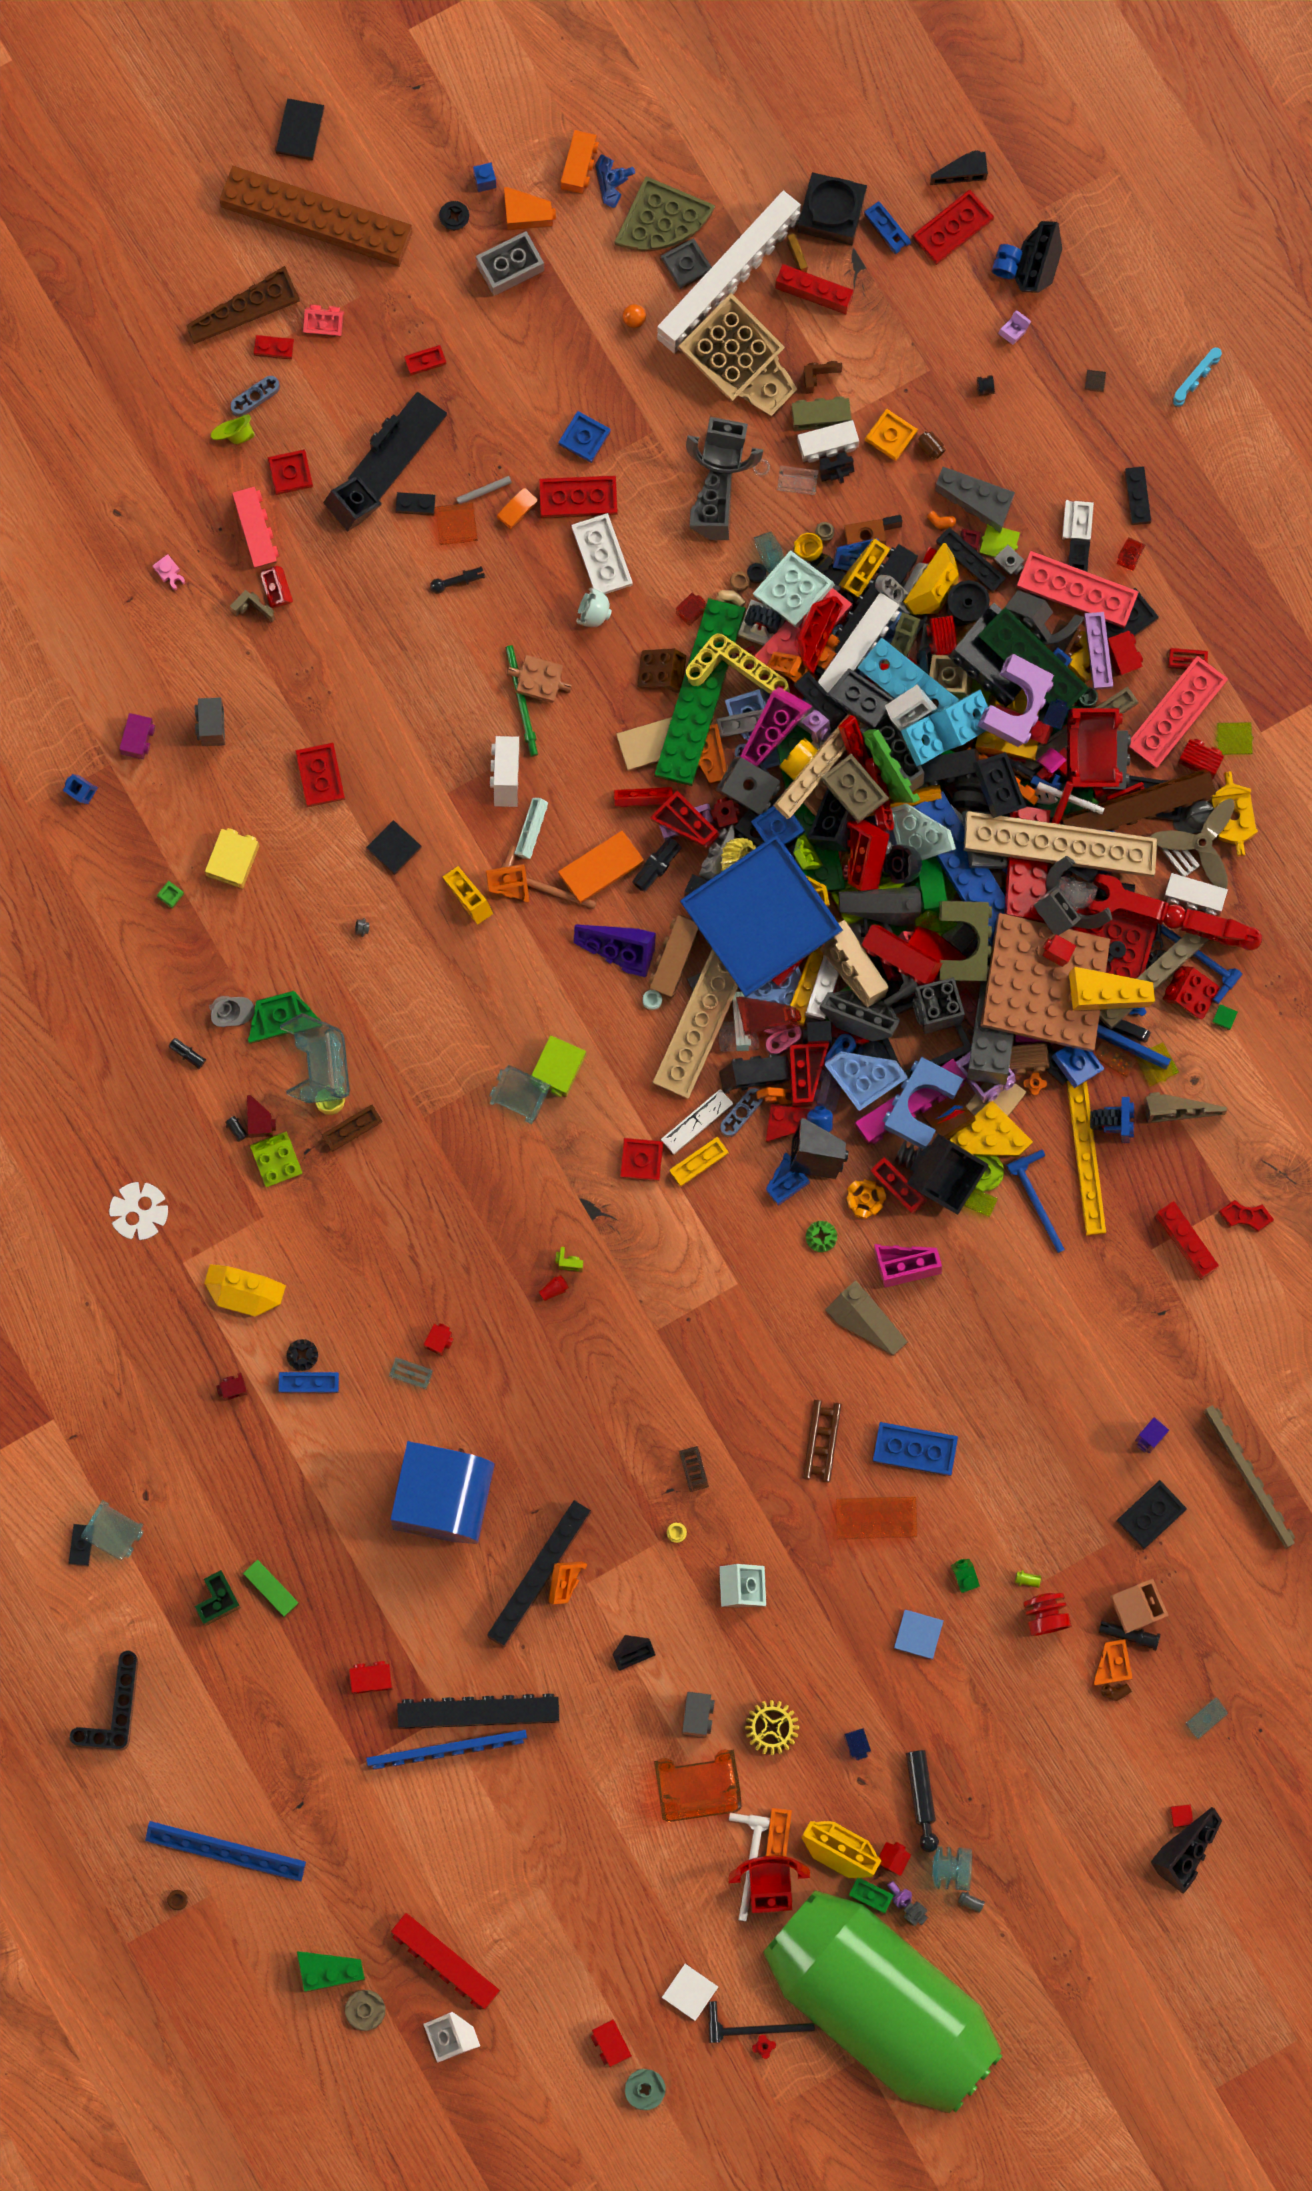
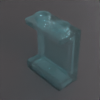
M508 1065L504 1070L501 1069L496 1080L499 1082L497 1087L494 1086L490 1092L489 1097L492 1098L490 1104L498 1103L525 1116V1121L532 1124L537 1119L551 1085Z
M102 1500L83 1531L81 1538L118 1560L123 1561L124 1557L129 1558L134 1548L131 1547L135 1540L139 1541L144 1531L141 1529L144 1524L136 1523L109 1507V1503Z

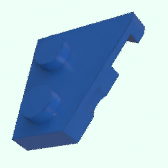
M873 539L837 547L832 563L833 568L849 570Z
M787 1152L784 1154L780 1166L776 1169L773 1179L766 1188V1191L778 1206L810 1183L805 1174L790 1171L791 1157Z

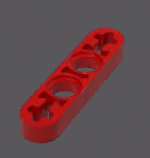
M873 758L867 759L865 762L866 772L889 798L887 785L881 778L879 767L874 763ZM888 799L874 811L877 827L885 832L894 829L890 799Z

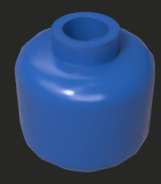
M816 1106L808 1112L807 1120L827 1132L832 1131L833 1114L824 1106Z

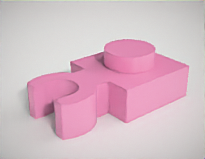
M168 554L153 565V569L164 582L170 580L173 590H177L174 584L175 581L179 580L183 585L185 584L184 578L181 575H177L180 569Z

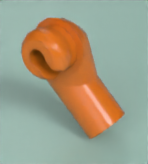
M934 511L927 515V518L940 530L952 528L956 524L954 516L939 517Z

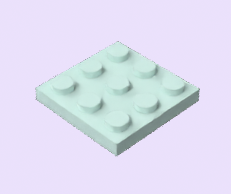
M790 550L754 591L753 595L798 628L811 605L821 601L835 584Z

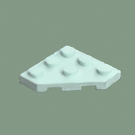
M909 804L891 808L894 820L893 831L897 845L904 844L915 848L922 860L956 849L951 830Z

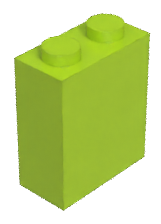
M550 1035L531 1075V1081L534 1082L533 1085L540 1089H544V1087L550 1089L551 1093L555 1096L562 1097L563 1095L567 1097L586 1057V1051Z

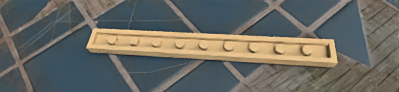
M875 682L873 683V685H875L876 687H878L879 689H881L882 691H884L885 693H887L888 695H890V694H889L888 692H886L883 688H881L877 683H875ZM848 713V715L843 719V721L846 720V719L850 716L849 713ZM856 719L859 728L862 729L865 724ZM838 727L773 805L786 819L791 818L821 781V777L830 770L846 750Z

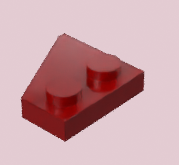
M771 1104L766 1142H772V1140L793 1134L800 1119H807L810 1109Z

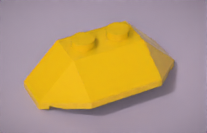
M946 543L941 545L903 601L911 614L939 613L948 600L949 592L954 585L958 584L959 573L955 557Z
M210 1264L204 1282L218 1307L254 1317L281 1305L286 1285L262 1275L229 1266Z
M810 1821L801 1837L813 1859L848 1878L873 1877L881 1862V1859L877 1857L875 1850L868 1840L833 1821Z

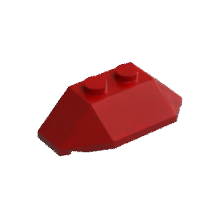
M836 596L813 603L803 618L800 631L795 636L794 644L800 658H802V663L812 674L817 667L843 606V603Z

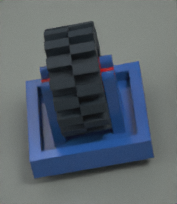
M1122 1097V1107H1104V1110L1091 1111L1090 1128L1099 1131L1104 1130V1133H1121L1122 1143H1130V1138H1134V1124L1130 1122V1118H1134V1103H1130V1097Z

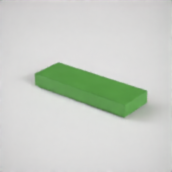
M259 1560L255 1561L243 1573L284 1617L299 1604Z

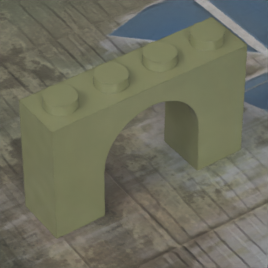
M940 901L939 921H961L969 924L977 934L978 943L975 952L965 960H938L943 963L938 972V980L954 977L955 980L987 981L989 972L987 958L991 957V946H988V938H991L992 928L988 926V920L992 918V906H989V902Z

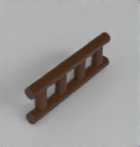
M814 1400L803 1478L811 1479V1474L823 1475V1482H830L842 1404L834 1403L833 1409L821 1407V1400ZM820 1415L832 1417L830 1428L818 1427ZM817 1434L829 1436L827 1448L816 1446ZM814 1454L826 1456L825 1467L813 1466Z

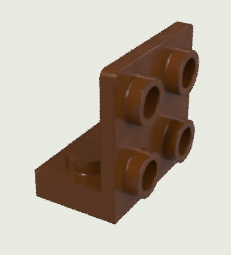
M675 648L643 650L641 652L637 687H666L675 693H679L684 679L686 655Z

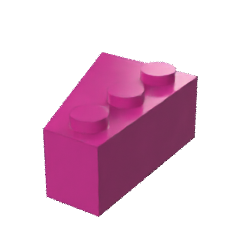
M874 1244V1253L884 1288L942 1274V1264L937 1248L914 1246L909 1248L899 1247L898 1245L881 1246V1244Z

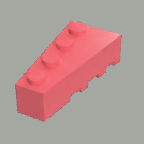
M254 486L232 493L254 569L277 562L276 558L279 557L276 546L272 547L270 540L274 538L271 527L267 528L265 520H268L265 509H261L259 503L263 501L260 490L256 491Z

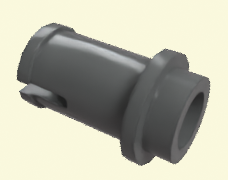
M962 1891L958 1899V1903L961 1904L960 1906L963 1907L964 1905L978 1913L981 1912L985 1901L969 1895L968 1891L966 1893Z

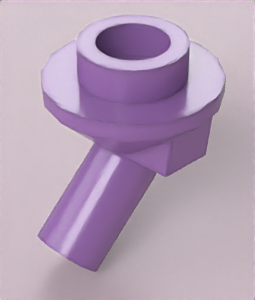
M893 1880L887 1884L895 1896L893 1903L898 1908L906 1907L908 1903H911L912 1893L909 1890L904 1889L900 1891Z

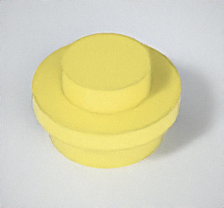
M673 1523L668 1527L667 1537L670 1541L679 1543L686 1538L687 1530L683 1524Z

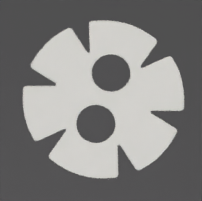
M138 1182L130 1183L119 1189L125 1200L114 1196L109 1209L110 1216H121L112 1223L114 1228L121 1235L129 1239L133 1238L136 1229L138 1230L139 1240L150 1238L158 1233L157 1228L152 1222L163 1226L168 1216L167 1205L156 1206L165 1200L162 1192L155 1186L145 1183L140 1193ZM149 1197L152 1201L151 1208L148 1210L140 1209L138 1206L139 1199ZM129 1212H136L139 1215V1222L136 1225H129L126 1222L125 1218Z

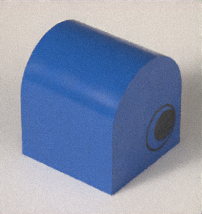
M407 1441L390 1519L393 1530L451 1542L477 1544L479 1542L495 1463L475 1455Z

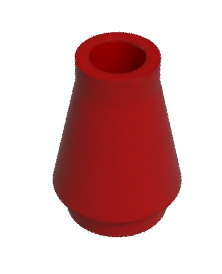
M562 1275L555 1276L539 1291V1294L546 1301L565 1293L569 1286Z

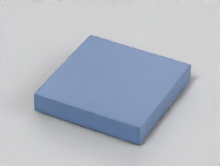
M904 1610L894 1649L933 1660L944 1620Z

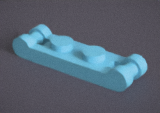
M1219 348L1211 349L1176 391L1173 399L1175 406H1182L1189 391L1194 392L1198 387L1199 379L1201 377L1205 378L1211 371L1210 366L1219 363L1222 355Z

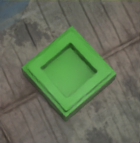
M168 881L157 894V898L173 909L184 895V892Z

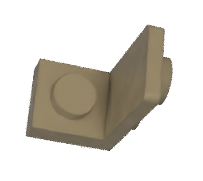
M245 590L230 605L231 612L236 616L246 612L249 608V603H251L271 622L275 620L273 609L267 604L265 606L259 602L260 598L253 592L249 593Z

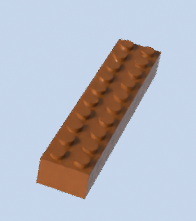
M233 165L219 199L221 208L398 267L401 265L413 233L411 224Z

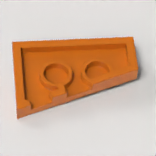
M718 724L710 726L699 767L710 785L720 783L727 771Z

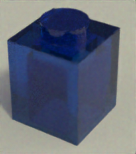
M1056 698V701L1051 700L1043 723L1061 730L1070 708L1066 706L1067 702Z
M864 1728L844 1734L851 1759L856 1757L858 1761L867 1758V1754L871 1752Z

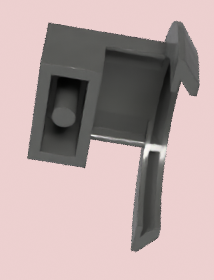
M710 417L703 455L698 450L699 437L687 436L686 450L688 454L702 466L716 472L736 473L751 469L761 461L763 449L752 448L749 458L741 463L748 426L746 423Z
M1018 590L1005 606L1044 645L1054 644L1067 638L1085 619L1075 614L1065 628L1051 635L1045 626V622L1053 611L1045 600Z
M1068 856L1063 857L1051 867L1046 882L1047 893L1034 904L1037 913L1042 916L1049 929L1055 935L1062 934L1074 925L1080 928L1094 929L1112 920L1109 908L1095 915L1077 913L1059 889L1060 877L1065 870L1075 864V861Z

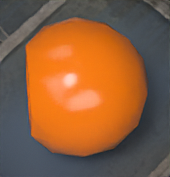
M631 304L623 311L622 318L628 327L638 328L644 324L647 315L642 306Z

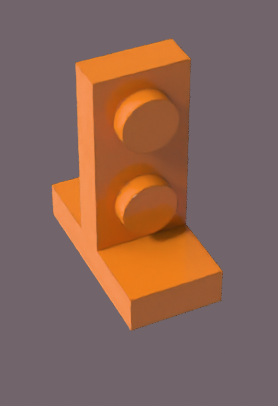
M773 652L767 664L769 668L781 674L793 684L808 671L801 664L802 658L797 655ZM810 673L817 681L819 676L815 673Z

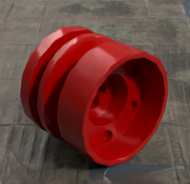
M1045 1593L1023 1602L1024 1608H1034L1025 1612L1026 1616L1036 1617L1035 1620L1028 1622L1031 1636L1049 1634L1072 1626L1069 1613H1059L1060 1609L1067 1606L1066 1603H1057V1601L1065 1598L1064 1593Z

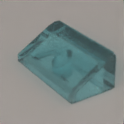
M1216 1697L1186 1722L1185 1725L1199 1739L1225 1717L1228 1712Z

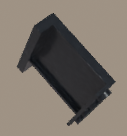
M993 603L948 657L952 659L955 665L960 666L970 678L975 679L985 691L991 693L1000 704L1007 707L1015 700V697L1022 688L1000 675L1005 661L978 636L1002 610Z

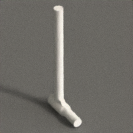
M730 1813L729 1821L749 1824L748 1826L754 1830L749 1860L757 1858L761 1833L769 1828L770 1818ZM749 1870L746 1873L738 1919L740 1921H747L751 1897Z

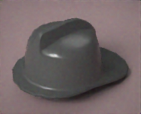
M1208 801L1192 802L1193 804L1188 807H1182L1180 822L1173 821V825L1178 831L1191 834L1201 832L1207 818L1214 810L1213 804Z

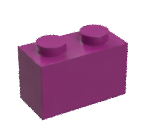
M129 713L119 749L121 755L144 760L145 754L148 755L150 750L149 738L155 732L152 718Z

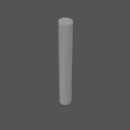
M507 476L457 497V503L461 505L512 483L511 479Z

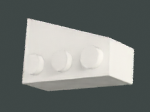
M496 736V742L492 744L491 755H495V760H491V772H494V776H490V788H494V806L518 807L519 737Z

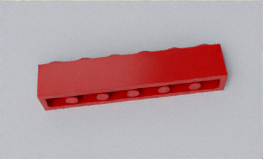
M405 1913L391 1930L394 1934L392 1938L398 1944L402 1945L404 1942L410 1947L407 1951L415 1958L421 1956L425 1960L423 1964L431 1971L434 1969L441 1973L439 1977L445 1983L449 1984L451 1981L457 1986L454 1990L462 1997L468 1995L472 1999L470 2003L478 2010L481 2008L486 2010L500 1993V1990L408 1913Z

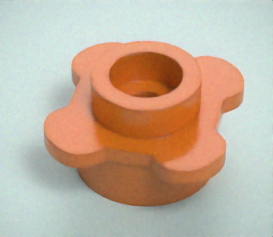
M1033 1072L1029 1079L1024 1080L1023 1085L1031 1091L1032 1095H1038L1042 1088H1046L1047 1082L1039 1077V1073Z

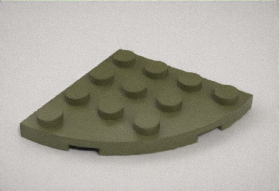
M646 176L615 240V245L642 251L659 250L674 246L699 231L712 215L715 205Z

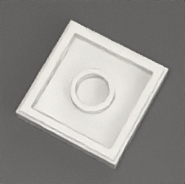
M684 1964L662 1998L696 2021L718 1986Z

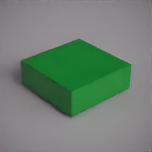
M1220 1004L1212 1023L1230 1030L1238 1011Z

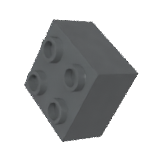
M221 697L198 698V705L194 706L196 721L199 722L195 724L197 740L201 741L202 746L225 745L224 706Z
M687 1692L682 1735L706 1738L707 1734H711L712 1720L708 1719L709 1713L713 1714L715 1700H711V1694Z

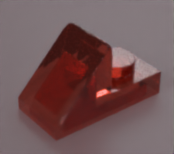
M1128 537L1118 555L1117 564L1134 571L1146 545Z

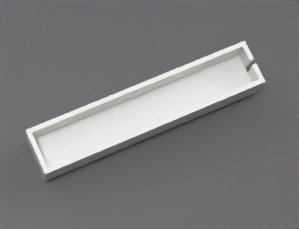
M783 190L658 325L657 340L675 354L679 349L678 346L730 293L734 294L736 292L737 285L741 281L744 283L750 276L749 272L761 265L762 258L766 254L770 255L775 249L774 245L778 241L782 242L788 234L787 231L791 227L795 228L801 214V204Z

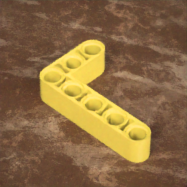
M722 634L713 635L686 669L689 683L693 686H699L707 679L720 661L723 660L770 695L780 685L785 687L783 690L790 692L785 678ZM718 642L724 643L720 648L715 647ZM733 653L739 654L735 659L730 658ZM706 657L712 658L708 663L703 662V659ZM748 664L754 665V667L750 670L745 669L746 665ZM694 672L700 673L698 677H691V674ZM763 675L770 676L767 680L760 679Z

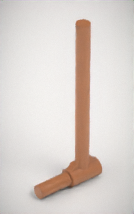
M510 847L506 861L501 868L512 866L517 847ZM527 878V886L580 904L570 892ZM587 899L581 905L594 909L596 901Z

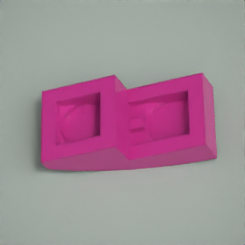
M1051 747L1037 760L1049 773H1053L1066 761L1060 753Z

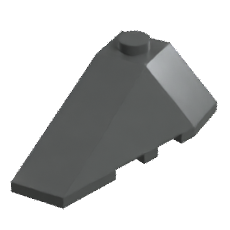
M916 886L839 892V911L895 926L918 925L921 914V893Z

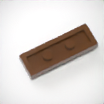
M370 1105L321 1135L331 1152L382 1123V1119L374 1106Z

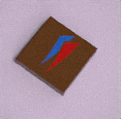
M955 1095L954 1099L947 1097L922 1113L923 1118L931 1128L935 1129L937 1134L947 1139L976 1121L975 1116L957 1095Z

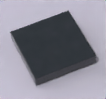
M393 820L366 848L395 875L422 846Z

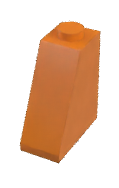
M504 187L507 230L553 226V220H556V210L552 208L551 201Z

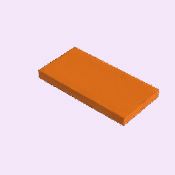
M620 831L559 870L558 874L581 904L643 864L644 859L625 833Z

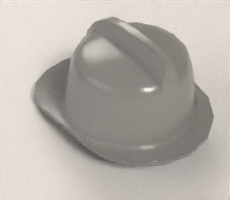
M220 996L209 1005L211 1020L218 1027L245 1024L254 1013L252 1001L245 997Z

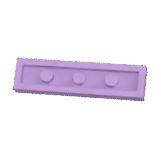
M1104 612L1085 613L1084 622L1093 690L1113 688Z

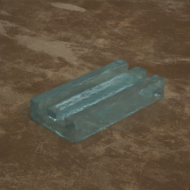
M395 1357L389 1377L427 1390L433 1370ZM398 1363L428 1373V1375L424 1376L422 1374L399 1367ZM397 1370L402 1373L420 1378L422 1380H425V1383L423 1384L421 1382L395 1374V1371Z

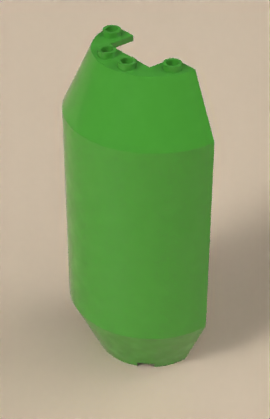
M815 1890L763 1951L784 1998L902 2100L950 2113L952 2110L957 2112L963 2105L961 2100L966 2094L971 2096L978 2088L975 2085L980 2078L984 2080L991 2072L988 2069L991 2064L996 2065L1002 2058L1000 2054L1002 2050L981 2005L863 1904Z

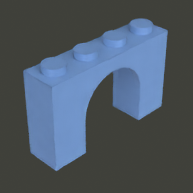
M921 1057L919 1062L915 1060L910 1070L913 1072L910 1079L904 1080L901 1086L904 1089L902 1094L896 1095L892 1103L895 1107L892 1112L888 1111L882 1122L885 1123V1130L924 1149L931 1142L936 1130L916 1120L911 1115L908 1108L910 1096L919 1089L929 1088L954 1099L963 1082V1078Z

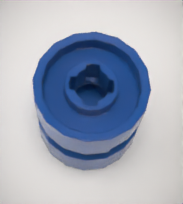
M1009 244L999 245L996 254L997 259L994 260L991 270L992 273L1004 279H1014L1018 269L1016 264L1020 262L1022 251Z

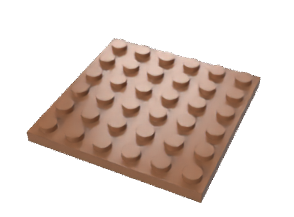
M1002 913L997 914L981 1027L1093 1052L1095 1050L1100 1010L1073 1011L1069 972L1074 967L1106 973L1110 939L1070 929L1066 930L1059 936L1075 944L1076 948L1069 962L1061 967L1042 956L1045 951L1043 949L1044 943L1048 938L1051 939L1055 936L1047 924Z

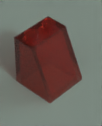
M741 996L736 997L745 1036L759 1038L800 1026L801 1014L794 1006Z

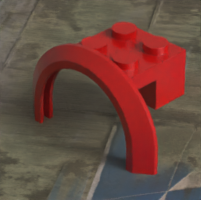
M763 1856L740 1864L730 1872L728 1882L741 1883L742 1874L749 1870L752 1913L793 1911L790 1867L797 1871L798 1879L810 1878V1870L803 1863L790 1857Z

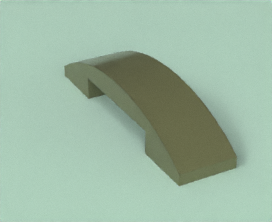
M902 612L891 645L908 657L921 619ZM884 660V664H889V668L890 662L888 660Z

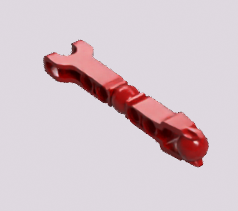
M1097 874L1094 878L1095 886L1104 890L1108 895V899L1105 901H1090L1086 906V911L1089 914L1095 915L1109 908L1111 915L1120 913L1160 925L1164 922L1171 929L1181 927V931L1207 938L1222 945L1241 947L1246 951L1255 950L1262 943V935L1255 927L1246 926L1233 919H1225L1188 908L1185 911L1179 905L1168 906L1167 902L1125 890L1122 883L1113 876Z

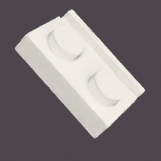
M1066 500L1062 539L1090 542L1094 503Z

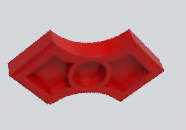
M1234 1200L1219 1211V1214L1230 1228L1235 1225L1245 1224L1259 1232L1274 1221L1263 1204L1257 1207H1245Z

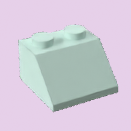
M744 1564L720 1566L721 1607L766 1606L765 1566Z

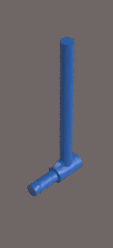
M1162 924L1161 933L1177 943L1181 937ZM1198 950L1193 956L1223 977V986L1212 999L1216 1004H1219L1226 993L1234 987L1242 973L1236 968L1227 971Z
M1041 1149L1027 1157L1023 1156L1007 1164L1006 1167L1010 1174L1019 1176L1057 1253H1060L1065 1249L1025 1173L1029 1166L1028 1164L1045 1157V1153Z

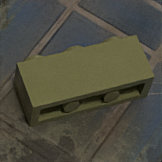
M842 396L835 397L832 400L818 398L810 402L798 400L792 403L791 411L794 431L821 429L852 420L849 398Z

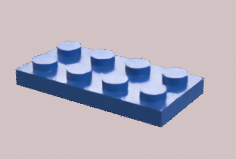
M880 1422L873 1462L951 1476L958 1436Z

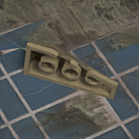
M1160 1092L1150 1093L1144 1099L1147 1123L1225 1115L1227 1112V1107L1166 1094L1160 1095Z
M856 1280L825 1309L838 1325L854 1332L859 1337L868 1340L891 1355L897 1353L908 1343Z

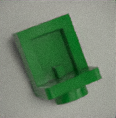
M960 1559L951 1565L961 1593L980 1587L970 1559Z

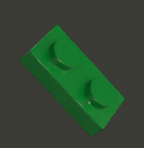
M857 1878L848 1896L885 1914L894 1895L861 1878Z

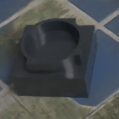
M812 172L797 233L853 246L867 185Z
M937 1134L932 1144L921 1151L910 1168L913 1171V1175L907 1185L958 1215L989 1164L942 1135Z

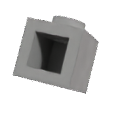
M1009 545L994 558V561L1010 576L1013 573L1017 575L1024 568L1022 565L1024 559Z

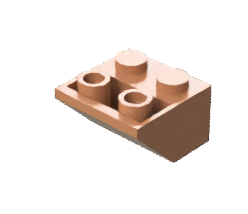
M1153 1579L1110 1596L1125 1634L1169 1616Z

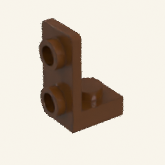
M829 361L826 364L813 362L804 366L806 394L813 393L814 387L817 386V374L842 372V363L837 361Z

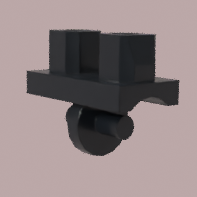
M842 452L836 455L837 461L830 462L827 457L820 459L819 471L822 482L838 479L840 484L844 483L843 477L855 472L852 456L849 457L846 452Z

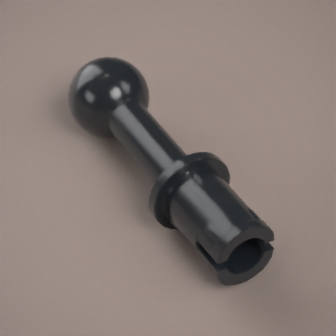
M480 566L468 571L463 570L462 575L446 580L434 579L430 583V589L433 593L440 594L446 587L466 582L469 585V582L484 579V573L478 574L484 570Z

